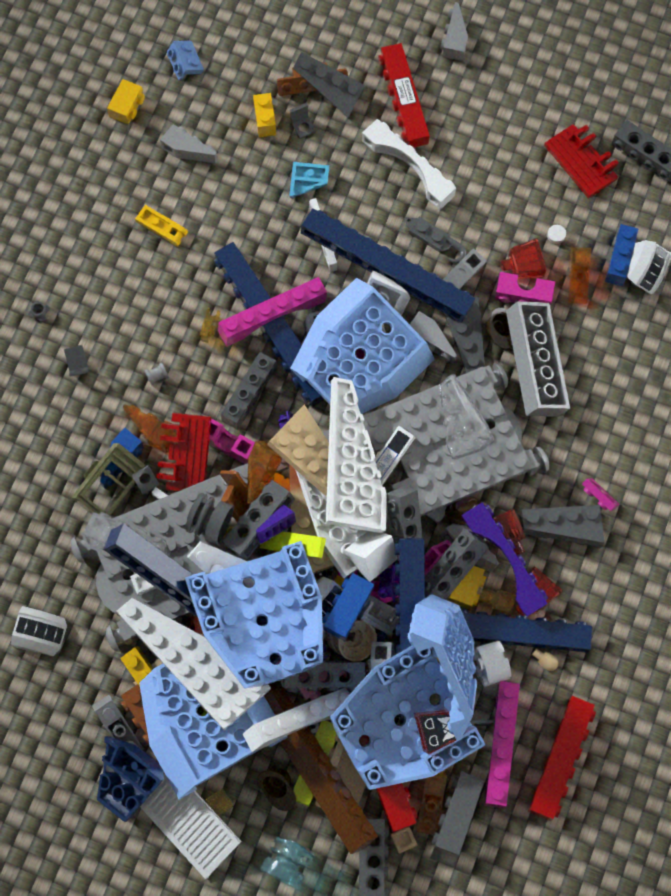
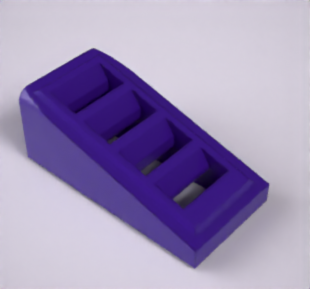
M284 504L281 505L256 530L258 542L262 544L296 523L295 513Z

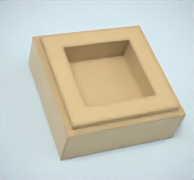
M410 826L390 834L398 854L418 846Z

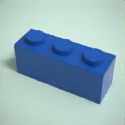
M620 225L605 282L623 287L638 228Z
M352 573L350 578H345L341 586L343 588L341 595L337 594L331 604L334 606L331 613L327 612L322 620V623H324L323 630L343 641L349 635L374 589L373 583Z

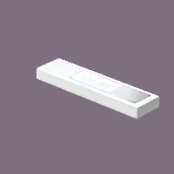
M400 426L397 427L375 459L377 470H380L382 485L416 438Z

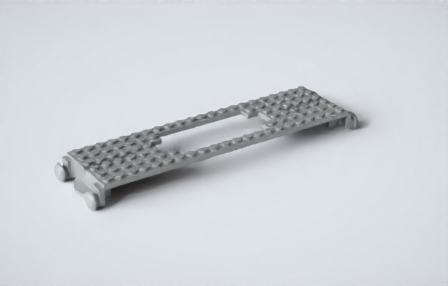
M493 364L494 371H492L490 365L480 367L363 415V424L368 431L375 453L383 449L398 426L416 437L400 459L408 479L393 484L391 488L394 491L406 486L418 490L420 517L525 472L532 476L539 470H542L544 473L549 470V460L543 449L534 447V454L531 449H523L521 445L522 430L519 421L514 413L500 402L495 392L498 387L505 390L508 386V377L501 365ZM327 430L323 434L329 442V430ZM273 452L232 470L237 471L247 485H251L274 475V473H280L289 469V463L276 452ZM221 475L88 528L87 531L81 533L84 540L77 542L75 536L71 539L72 553L79 562L85 563L84 558L88 556H98L100 558L101 565L97 571L96 587L105 607L114 614H117V610L133 598L172 620L190 614L188 610L157 588L138 596L132 580H127L136 573L103 549L111 529L125 524L138 535L147 539L153 546L162 550L168 557L177 561L183 568L192 572L193 575L204 572L187 555L200 541L227 552L222 540L219 544L205 540V529L200 536H196L195 530L192 533H188L185 528L189 511L201 493L207 494V500L210 497L215 498L214 507L221 501L228 487ZM386 508V531L390 530L388 508ZM230 552V553H229V554H231V555L237 556V555H236L235 553H233V552ZM122 618L121 621L117 622L118 629L113 631L110 625L106 628L107 641L115 652H121L120 646L125 644L128 646L135 643L133 637L137 636Z

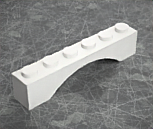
M376 119L362 132V142L375 153L395 156L406 162L417 172L423 182L426 198L439 210L455 196L456 187L451 180H446L437 168L429 165L426 158L420 157L415 149L403 142L400 135L394 134L386 123Z
M346 687L342 688L339 691L332 692L258 722L246 730L243 736L251 751H257L302 728L321 721L331 720L330 716L350 694Z

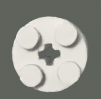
M500 641L474 648V661L477 662L475 672L478 678L481 677L484 687L499 683L500 681H506L511 677L509 661L502 653L505 650Z

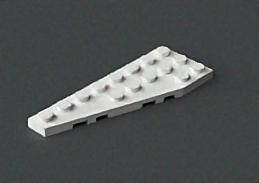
M334 377L331 380L326 524L384 533L386 531L387 493L380 480V470H377L376 457L368 431L365 430L363 424V414H360L359 401L353 381Z

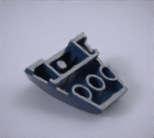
M105 736L104 743H107L105 755H102L104 768L103 774L100 775L97 800L122 821L127 822L164 780L163 769L156 760L135 744Z

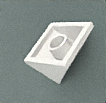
M368 531L343 551L369 582L398 559L397 555H395L393 538L386 533Z

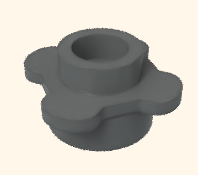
M34 301L28 315L30 318L35 317L39 321H44L46 313L50 311V307L42 302Z

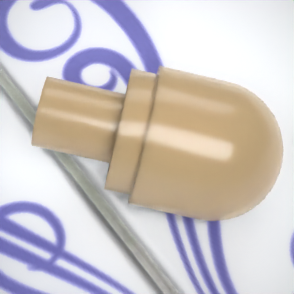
M535 649L532 655L539 659L538 663L547 671L557 669L558 660L549 652L545 651L543 653L539 649Z

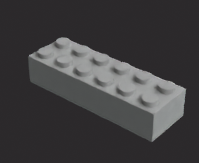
M517 301L506 310L526 416L558 417L570 409L550 304Z

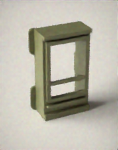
M113 443L99 462L94 461L84 473V482L71 498L103 523L107 521L136 483L132 475L146 467V465L120 443ZM110 462H113L130 476L125 485L112 476L110 471L105 470ZM102 472L122 487L104 511L85 496Z

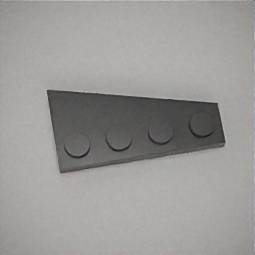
M301 52L293 70L349 118L365 85Z
M479 296L474 297L473 306L462 323L445 314L465 373L485 367Z

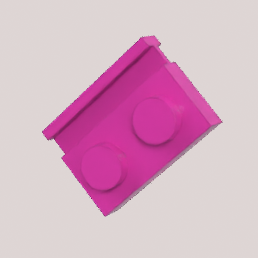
M587 478L582 483L585 487L584 491L591 497L595 496L599 500L598 504L604 510L609 509L612 511L620 505L593 478Z

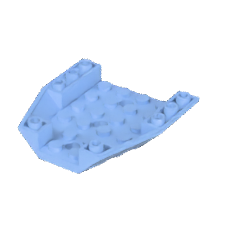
M356 278L317 315L290 369L303 382L307 380L329 404L331 401V384L328 380L330 375L353 381L359 401L360 414H363L395 399L435 359L426 341L374 287ZM382 324H388L391 327V332L384 333L382 331ZM357 349L364 351V359L356 357L355 351Z
M302 541L283 546L280 552L207 575L204 571L185 577L204 637L244 689L264 686L303 673L323 663L322 597ZM246 578L252 579L254 586L246 588L243 585V580ZM259 616L266 617L267 625L259 626L256 618ZM273 654L279 655L281 663L278 665L272 664L269 659L270 656Z
M431 594L415 605L408 639L410 644L415 646L417 652L432 647L434 657L439 659L441 673L447 677L448 689L451 694H454L453 701H451L452 708L449 712L450 721L448 722V729L451 734H454L456 740L459 741L470 723L474 711L477 680L473 679V674L476 671L473 661L475 657L474 640L459 605Z
M412 645L374 667L330 716L336 734L369 790L435 776L485 746L477 728L469 723L461 740L457 741L455 738L428 752L420 716L449 715L452 708L451 701H453L454 696L448 689V680L441 673L440 665L433 655L432 647L417 652L415 646ZM436 693L439 695V702L432 705L429 698L432 694ZM398 714H403L404 722L401 725H396L394 722V718ZM362 735H368L369 743L365 746L359 744V738Z
M164 664L154 668L139 683L150 747L179 800L196 791V786L257 752L251 751L243 733L254 724L275 716L263 696L224 731L209 713L205 716L197 714V709L201 705ZM285 736L284 738H282V739H280V740H278V741H276V742H274V743H272V744H270V745H268V746H269V747L274 746L275 744H277V743L281 742L282 740L286 739L287 736ZM221 741L228 743V749L224 752H220L216 748L217 744Z

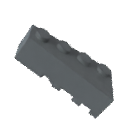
M600 505L524 509L521 511L520 524L525 535L545 539L551 538L562 542L568 541L579 545H590L596 548H601L604 544Z
M462 771L459 778H454L451 786L454 792L452 796L448 795L444 807L448 809L446 814H442L438 825L441 828L439 833L435 832L431 844L434 845L430 859L450 867L454 866L460 854L485 780Z

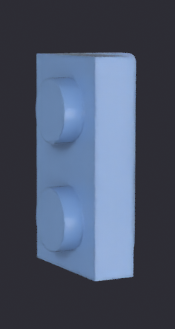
M173 41L167 50V56L178 80H183L186 74H201L204 69L192 41Z

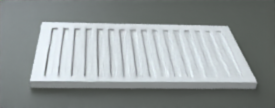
M163 771L164 780L140 807L205 879H208L213 871L242 841L196 791L179 800Z

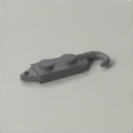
M420 216L419 218H404L409 234L436 251L446 252L451 247L458 250L460 257L457 259L450 258V262L459 263L466 256V249L462 244Z

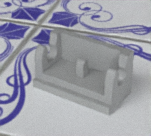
M370 594L359 617L391 636L392 631L395 629V624L399 623V617L395 616V609Z

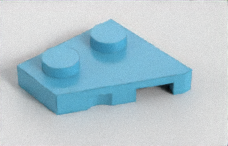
M293 162L290 198L328 185L329 165Z

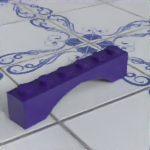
M480 503L464 513L462 518L472 533L492 542L507 557L516 579V602L525 616L528 617L547 605L546 600L548 597L543 589L539 590L535 585L537 580L533 573H528L524 568L526 563L522 556H517L513 551L516 547L511 539L508 538L506 540L502 534L505 530L500 522L495 523L491 517L494 513L489 505L484 506L483 503Z

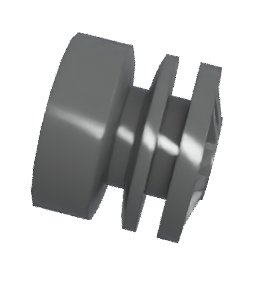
M201 493L189 511L185 530L188 533H192L195 530V535L200 536L205 529V540L219 544L230 524L234 506L220 501L214 507L215 498L210 497L207 500V494Z

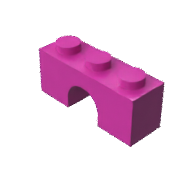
M500 272L495 294L496 300L502 303H516L517 301L549 303L551 306L555 281L537 278L533 289L523 290L518 285V275Z
M211 419L209 445L243 464L251 462L258 451L257 443L241 434L239 437L231 434L224 428V425Z

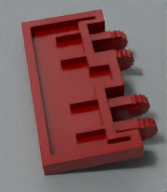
M572 124L546 141L544 146L589 199L617 180L618 176L614 171L608 175L606 174L614 169L619 162L614 160L603 167L602 163L612 155L610 151L600 156L592 145L584 149L585 146L595 140L596 135L592 133L581 140L579 137L587 133L590 128L588 125L577 129Z
M172 413L171 421L180 422V425L161 423V428L177 430V436L164 434L160 435V440L178 442L169 444L168 460H176L177 462H158V466L161 468H174L173 475L166 473L157 474L158 479L173 480L166 482V490L181 491L206 480L211 428L210 416Z

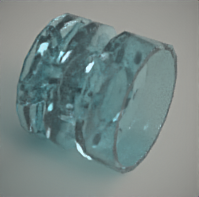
M275 837L273 842L281 846V848L277 849L271 846L270 850L277 857L276 859L266 857L260 870L287 885L299 889L305 876L298 869L299 867L305 869L310 867V865L302 860L304 858L313 861L315 856L309 853L305 847L294 841Z

